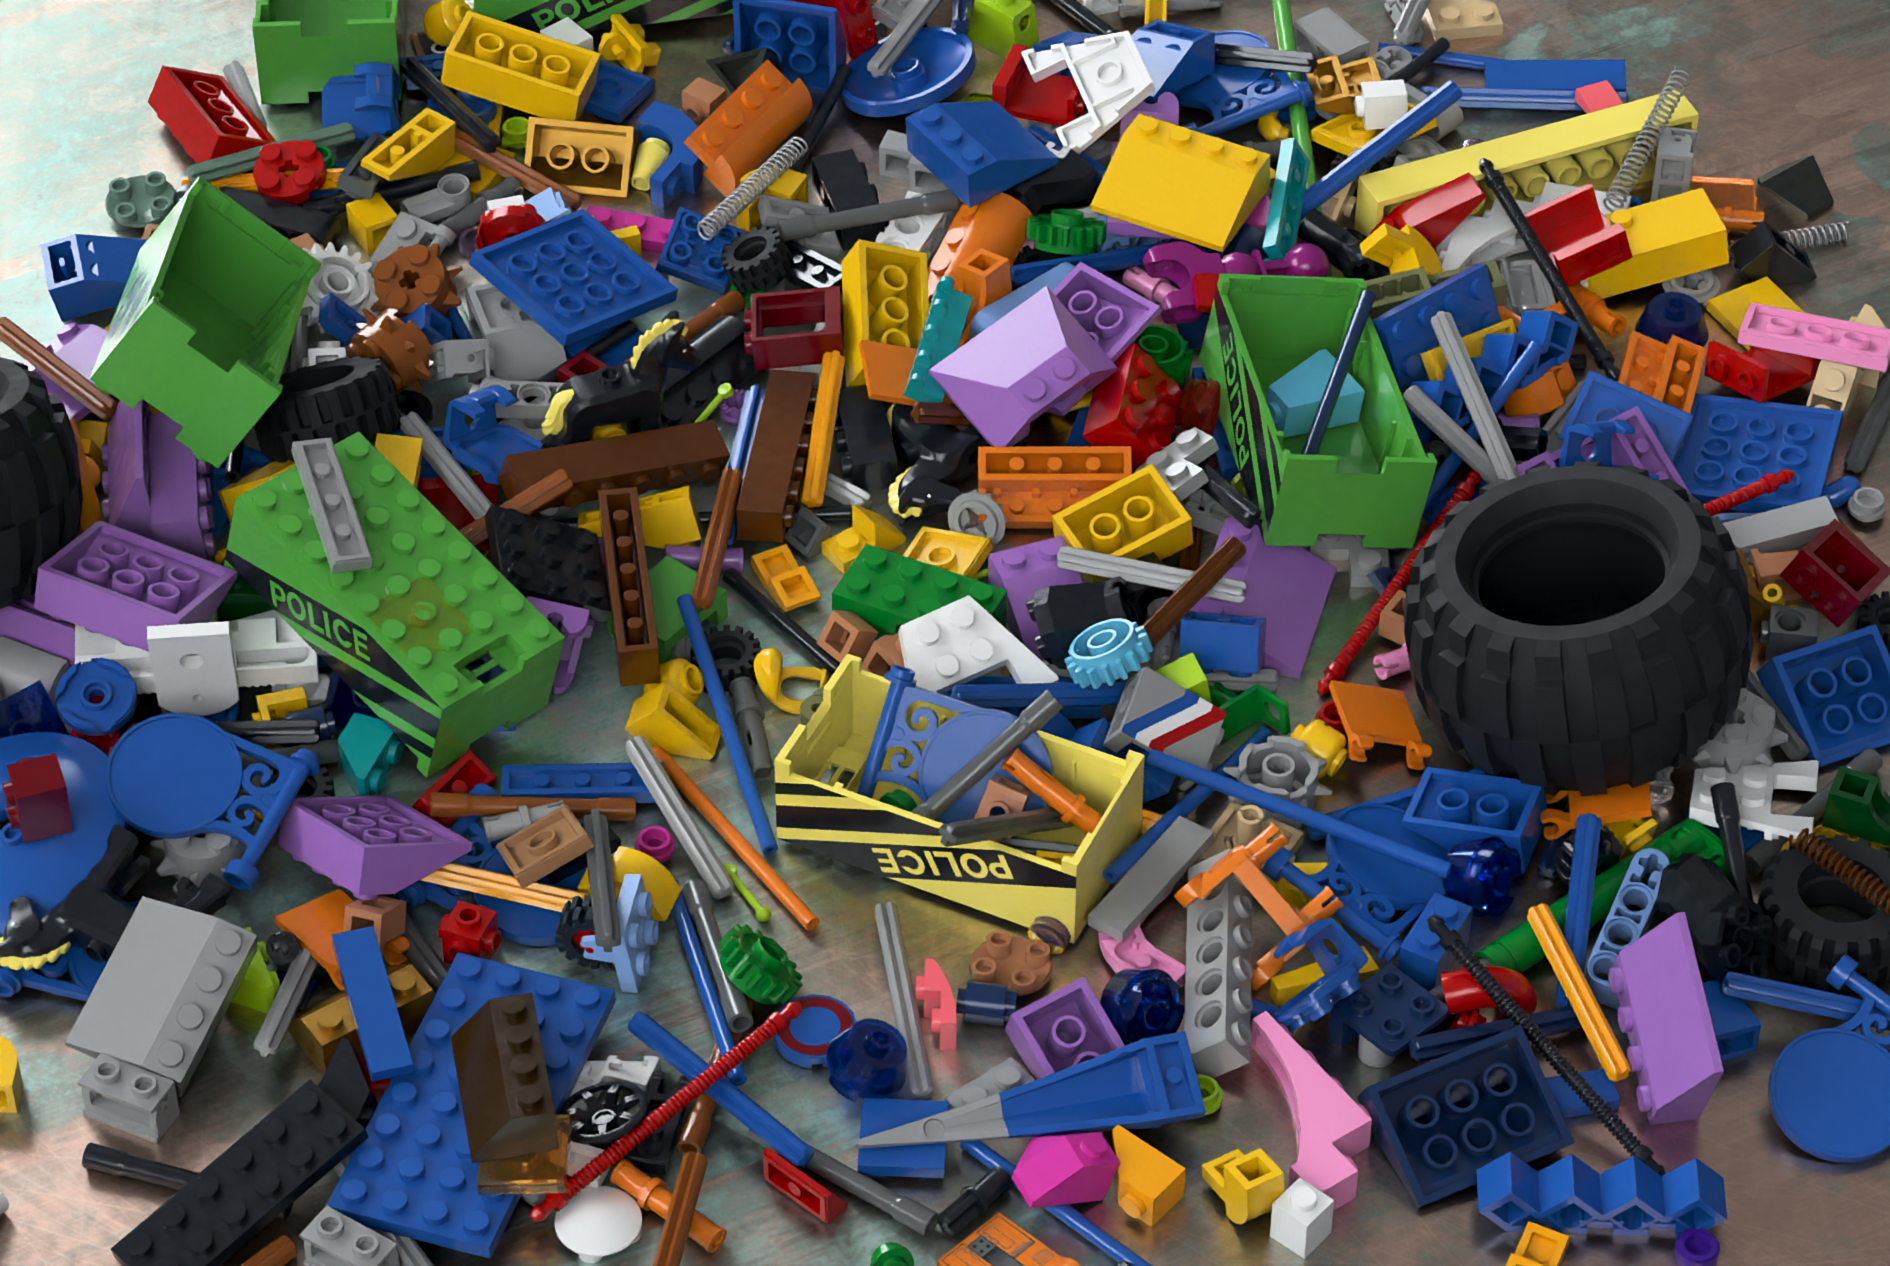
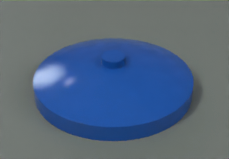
M922 27L885 76L874 78L871 76V72L867 70V64L888 37L881 39L871 49L856 59L852 58L848 62L847 66L851 68L852 73L841 95L844 103L850 110L871 117L897 116L926 108L957 91L972 75L977 60L971 40L963 32L955 33L948 27Z

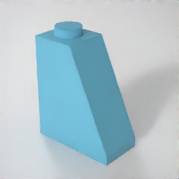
M1327 349L1319 350L1269 386L1266 402L1276 430L1283 431L1284 438L1310 431L1336 361ZM1349 373L1346 375L1327 428L1359 421L1365 390Z

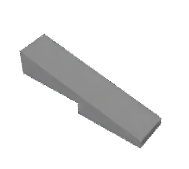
M1826 495L1725 522L1723 525L1729 532L1733 543L1742 549L1746 559L1750 555V549L1758 548L1759 552L1766 550L1767 553L1783 552L1810 542L1834 519L1838 521V518Z

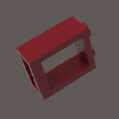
M839 286L751 294V309L744 310L746 332L751 333H744L746 356L753 355L755 370L822 364L823 355L826 352H833V350L840 351V355L844 356V321ZM825 322V331L764 336V328Z
M1834 519L1797 554L1779 576L1839 628L1890 575V568L1842 524ZM1812 591H1816L1819 597H1813Z

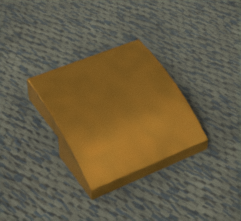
M1337 54L1316 60L1318 62L1317 68H1315L1312 74H1306L1317 110L1338 114H1356L1355 96H1361V82L1382 81L1373 56L1340 65Z

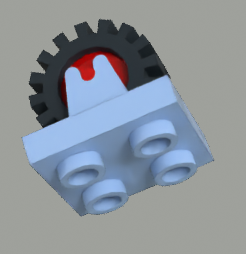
M625 874L617 900L621 944L619 946L612 947V952H604L602 946L596 945L590 894H585L584 900L578 895L573 897L572 902L569 900L566 902L556 929L555 943H559L557 948L560 952L567 951L565 957L570 961L575 957L578 958L577 964L584 967L585 962L591 963V969H598L600 964L605 969L612 968L614 963L621 992L638 993L642 976H647L649 973V951L651 945L657 944L659 925L657 920H652V897L650 892L645 891L642 875Z

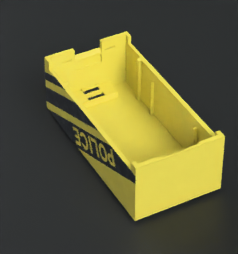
M847 653L823 688V701L806 726L802 724L797 726L774 760L777 838L1075 944L1088 922V915L1099 904L1111 884L1105 880L1103 871L1137 841L1141 834L1145 755L1129 750L1125 760L1038 730L1036 732L1042 738L1051 757L1053 777L1075 795L1082 794L1086 798L1085 803L1102 816L1093 833L1088 832L1086 835L1076 826L1018 835L1016 837L1080 845L1073 858L1067 855L1063 857L1061 865L991 840L946 847L940 842L942 835L938 832L943 823L880 802V798L885 793H892L894 790L899 789L909 794L918 806L923 801L910 789L894 782L878 781L872 799L857 794L891 681L862 670V658ZM916 701L908 707L907 720L912 728L921 731L926 730L928 727V719L925 716H921L920 722L916 725L911 721L913 712L920 707H929L936 712L938 728L948 719L960 713L929 702ZM928 740L916 742L920 746L921 752H923ZM894 746L888 748L881 770H892L891 759L898 752L906 754V759L900 761L902 766L909 767L913 763L911 752L904 747ZM834 766L838 767L828 784L819 782L828 768L832 770ZM846 770L852 772L853 777L844 789V784L840 783L839 780ZM918 770L909 775L916 781H918Z

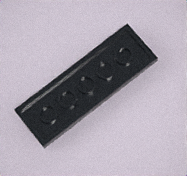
M309 1079L110 1250L123 1266H220L368 1139L366 1129L317 1084Z

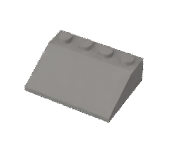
M142 896L65 1041V1045L95 1059L100 1053L173 1080L177 1096L181 1098L257 952V935L221 918Z

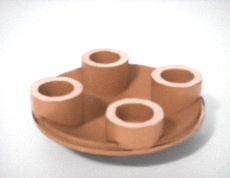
M996 930L989 933L987 941L973 952L969 962V970L974 981L1008 984V989H1018V996H1023L1037 991L1048 982L1052 975L1053 963L1050 956V947L1047 943L1032 941L1019 936H1011L1004 930Z

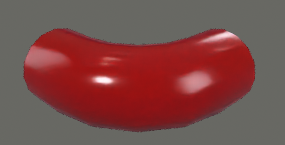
M1484 966V968L1488 969L1487 972H1490L1491 976L1495 977L1494 980H1498V984L1505 988V992H1508L1509 996L1513 997V1000L1516 1001V1004L1520 1005L1524 1012L1532 1014L1535 1011L1537 995L1532 983L1519 971L1505 967ZM1465 968L1441 973L1444 996L1450 1015L1476 1009L1496 1008L1504 1018H1510L1506 1016V1013L1502 1012L1503 1009H1500L1499 1005L1495 1004V1001H1492V997H1489L1488 993L1484 992L1481 985L1477 984V981L1470 976V972L1468 973Z

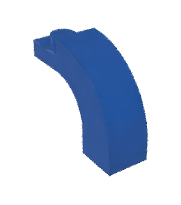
M656 100L639 117L637 128L641 131L640 144L647 138H658L666 142L671 149L670 156L650 177L651 205L664 210L674 198L680 195L682 190L693 194L696 192L701 184L704 168L703 162L683 143L698 126L682 111Z
M329 292L320 299L318 324L327 334L335 336L336 341H340V347H346L350 344L351 337L358 332L356 324L368 323L365 316L359 314L333 293ZM426 302L407 316L400 318L405 324L412 320L425 334L430 345L443 340H451L452 322Z

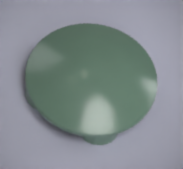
M158 171L127 179L122 177L115 178L109 184V192L105 200L106 211L115 222L124 226L140 228L146 227L147 224H158L174 208L173 195L175 189L166 181V176Z

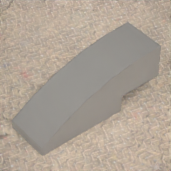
M887 130L879 146V175L909 181V191L926 194L949 189L908 151L907 134Z

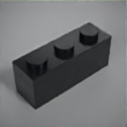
M853 149L812 157V185L821 205L829 207L830 213L879 204L875 184H869L865 163L858 161ZM889 221L836 230V236L842 250H851L858 239L875 242L878 234L884 232L885 228L888 227Z
M866 385L841 388L835 427L838 430H834V439L837 453L843 452L844 454L840 456L842 477L849 478L850 483L866 491L889 489L890 485L896 482L898 470L897 456L883 401L869 399Z

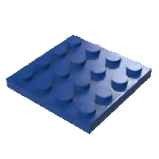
M584 209L472 252L469 263L470 266L564 347L676 301L678 288Z
M1695 393L1690 413L1695 418L1673 463L1694 498L1701 501L1702 504H1706L1756 482L1764 475L1769 473L1779 474V471L1783 469L1793 470L1795 473V477L1789 484L1779 485V490L1771 494L1765 493L1728 510L1762 513L1824 495L1842 426L1843 411L1766 401L1760 403L1756 400Z

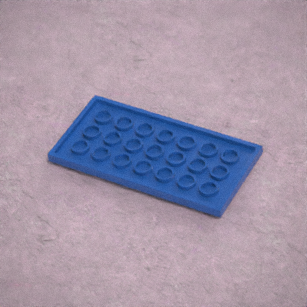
M458 952L409 1045V1051L414 1064V1073L392 1077L366 1127L369 1138L354 1150L326 1205L369 1228L491 1259L542 1152L477 1163L471 1162L451 1036L489 999L532 993L556 1119L561 1106L570 1097L616 1002L615 990Z

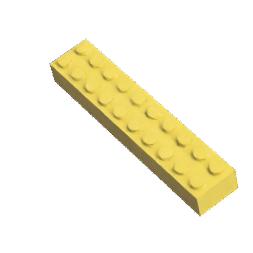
M1672 90V92L1680 95L1678 91ZM1660 94L1358 176L1354 229L1368 237L1371 235L1370 232L1395 207L1468 172L1473 175L1487 195L1469 215L1483 218L1485 210L1492 209L1496 195L1486 185L1484 181L1485 174L1479 170V161L1482 158L1490 160L1494 165V170L1501 172L1504 177V183L1515 200L1533 203L1535 195H1542L1546 181L1575 187H1583L1591 183L1594 190L1609 192L1612 182L1615 181L1618 171L1621 169L1622 164H1624L1627 154L1630 153L1633 143L1636 142V138L1639 136V132L1642 131V127L1645 125V121L1648 120V115L1651 113ZM1666 94L1668 97L1672 98L1673 100H1677L1676 97H1674V96H1672V95H1670V94ZM1683 95L1680 97V102L1677 103V108H1674L1675 112L1671 114V119H1668L1669 123L1665 126L1697 130L1699 113ZM1663 99L1666 103L1674 106L1669 100ZM1661 105L1664 109L1671 111L1669 107ZM1657 110L1660 114L1668 117V114ZM1655 116L1658 120L1665 122L1663 118ZM1651 121L1654 125L1658 127L1662 126L1657 122ZM1649 127L1652 131L1659 133L1657 129ZM1646 132L1647 135L1656 139V136ZM1643 138L1646 142L1654 144L1651 140ZM1656 141L1657 145L1653 147L1654 151L1650 152L1651 157L1647 158L1648 162L1644 163L1645 168L1641 169L1642 173L1638 174L1639 179L1635 180L1636 184L1654 179L1659 141ZM1640 143V145L1649 150L1651 149L1647 145ZM1637 149L1640 153L1648 155L1645 151ZM1634 155L1635 157H1637V158L1640 159V160H1643V161L1645 160V159L1642 158L1641 156ZM1631 160L1634 164L1642 166L1639 162ZM1628 166L1632 170L1638 172V169L1632 166ZM1625 171L1628 175L1636 177L1634 174ZM1622 177L1624 180L1633 183L1630 179ZM1620 183L1623 187H1628V185Z

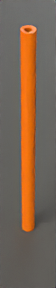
M660 745L654 746L652 750L659 762H664V770L672 783L807 931L814 930L819 924V919L669 754Z

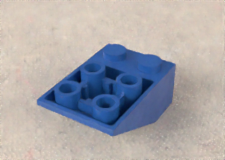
M1155 20L1138 28L1131 36L1156 88L1153 93L1144 99L1148 104L1157 103L1158 97L1164 92L1178 93L1181 88L1199 83L1202 78L1214 73L1215 32Z
M73 234L40 244L48 291L61 321L65 322L75 318H82L94 312L117 307L139 250L147 240Z

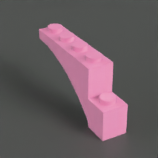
M1265 1011L1252 1020L1251 1047L1267 1064L1281 1086L1292 1113L1297 1134L1298 1159L1295 1164L1290 1166L1288 1188L1300 1177L1334 1200V1211L1356 1198L1358 1169L1350 1157L1369 1147L1372 1126L1371 1116L1363 1105L1357 1104L1344 1091L1342 1084L1337 1078L1330 1077L1320 1067L1315 1056L1309 1050H1304L1292 1038L1291 1033L1284 1024H1278Z

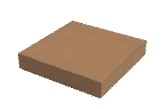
M567 804L513 834L496 846L522 889L594 847L589 836Z

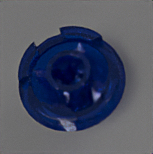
M1666 292L1652 298L1635 325L1636 332L1665 344L1668 343L1672 334L1702 347L1705 346L1709 338L1708 327L1700 304L1693 297L1679 292Z
M1496 836L1457 843L1451 849L1446 861L1453 863L1449 877L1447 879L1443 878V888L1446 895L1451 899L1473 907L1472 915L1475 917H1484L1488 914L1494 916L1502 915L1514 901L1513 897L1508 896L1512 887L1513 877H1521V859L1518 851L1508 847L1501 838Z
M1125 969L1118 972L1106 984L1100 1000L1102 1008L1125 1046L1144 1038L1176 1033L1185 1011V1006L1179 1003V992L1177 989L1181 988L1180 985L1167 972L1160 969Z
M869 1018L854 1023L836 1035L827 1047L826 1061L831 1073L828 1080L839 1094L853 1102L858 1097L890 1099L903 1087L906 1081L907 1045L904 1037L895 1027L882 1020Z

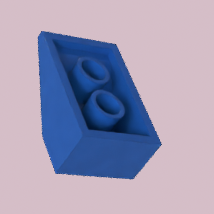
M1426 767L1403 817L1402 825L1404 828L1484 868L1524 874L1545 826L1540 821L1541 812L1546 810L1544 787L1521 784L1519 779Z

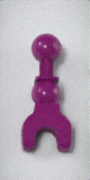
M1184 241L1154 246L1143 257L1146 272L1150 277L1170 279L1180 288L1179 290L1169 292L1160 305L1162 309L1160 313L1161 318L1167 324L1195 322L1204 314V312H1196L1192 281L1196 273L1327 277L1329 273L1327 255L1321 248L1309 243H1302L1292 247L1286 253L1284 259L1269 261L1262 260L1258 249L1253 250L1250 256L1245 253L1232 252L1221 259L1219 253L1208 254L1202 252L1196 246Z

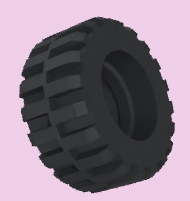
M355 356L348 359L339 358L334 361H324L309 367L299 368L290 373H284L279 380V383L283 385L281 394L254 425V430L261 453L270 461H277L279 463H285L288 460L294 461L291 448L292 443L295 441L331 437L335 445L347 437L360 432L372 443L376 441L377 433L389 434L392 429H395L401 415L388 367L379 358Z
M1825 835L1815 836V839L1821 837V844L1828 842V848L1834 846V853L1841 851L1840 858L1846 855L1847 862L1849 860L1854 861L1853 867L1860 865V871L1866 869V876L1873 874V880L1878 878L1880 881L1879 885L1886 883V889L1890 888V852L1881 847L1877 850L1871 847L1870 842L1859 839L1858 842L1847 840L1848 836L1836 835L1834 839H1826ZM1789 846V851L1784 849L1773 858L1772 863L1765 869L1757 903L1761 905L1764 915H1769L1772 918L1774 924V931L1770 938L1767 952L1768 959L1774 958L1773 965L1783 974L1787 971L1791 973L1792 979L1802 985L1808 982L1814 984L1815 989L1827 991V988L1835 987L1825 980L1837 962L1846 953L1860 963L1856 972L1874 985H1876L1877 980L1883 983L1890 979V915H1886L1885 910L1881 911L1879 906H1874L1872 901L1868 902L1866 896L1861 897L1859 892H1854L1853 887H1847V884L1842 883L1840 878L1836 879L1834 874H1829L1827 869H1822L1821 864H1815L1814 860L1808 858V855H1802V851H1797L1795 846ZM1861 883L1856 886L1857 889L1860 888ZM1821 904L1839 905L1856 911L1866 920L1852 923L1831 921L1817 915L1808 907ZM1844 985L1840 991L1838 990V993L1851 992L1852 989Z

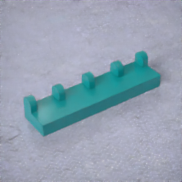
M1295 137L1281 141L1263 242V249L1269 258L1263 261L1284 259L1286 253L1296 246L1310 160Z
M942 276L934 291L903 396L917 402L942 403L945 392L929 375L928 370L958 349L973 298L970 295L954 290L955 282L950 276Z

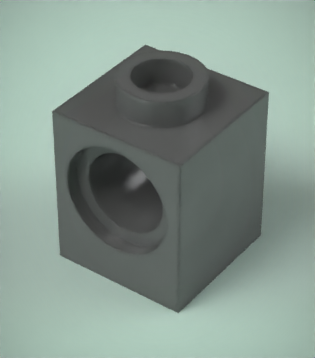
M1771 604L1769 619H1761L1759 643L1766 644L1765 660H1770L1773 657L1817 643V609Z

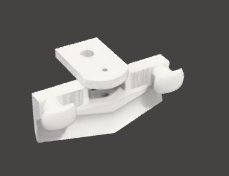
M275 610L233 621L215 622L214 613L208 623L147 626L149 652L135 646L123 645L119 640L100 633L89 632L84 627L75 624V664L90 662L93 658H105L116 661L131 674L137 688V694L146 693L149 695L151 692L156 693L158 705L173 713L195 716L219 713L239 701V687L244 686L250 688L251 686L259 687L262 685L266 687L271 685L272 692L303 686L308 707L323 703L330 693L331 684L329 677L326 674H319L318 654Z

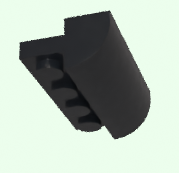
M723 315L688 340L689 344L697 350L701 362L692 371L668 368L667 381L664 388V405L660 416L662 428L694 423L719 394L718 388L720 385L729 383L733 387L734 392L735 389L739 391L767 370H755L753 355L746 356L744 333L748 332H746L745 322L734 316Z

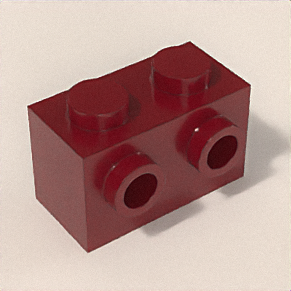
M56 753L37 758H24L17 763L6 765L9 782L2 783V788L7 803V816L11 829H20L24 844L72 832L67 787Z

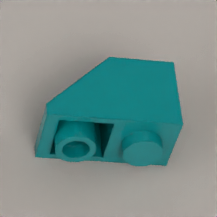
M354 712L337 739L341 769L355 796L375 795L376 793H381L384 789L387 775L392 766L400 763L404 752V744L400 742V738L381 719Z

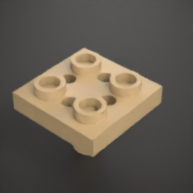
M1230 803L1210 829L1214 832L1213 844L1194 865L1225 850H1232L1236 845L1242 844L1245 847L1264 831L1271 822L1278 827L1280 832L1267 843L1270 844L1283 833L1290 842L1283 847L1292 854H1295L1302 845L1304 832L1273 818L1263 821V811L1255 805L1242 806ZM1262 873L1264 877L1269 881V877Z

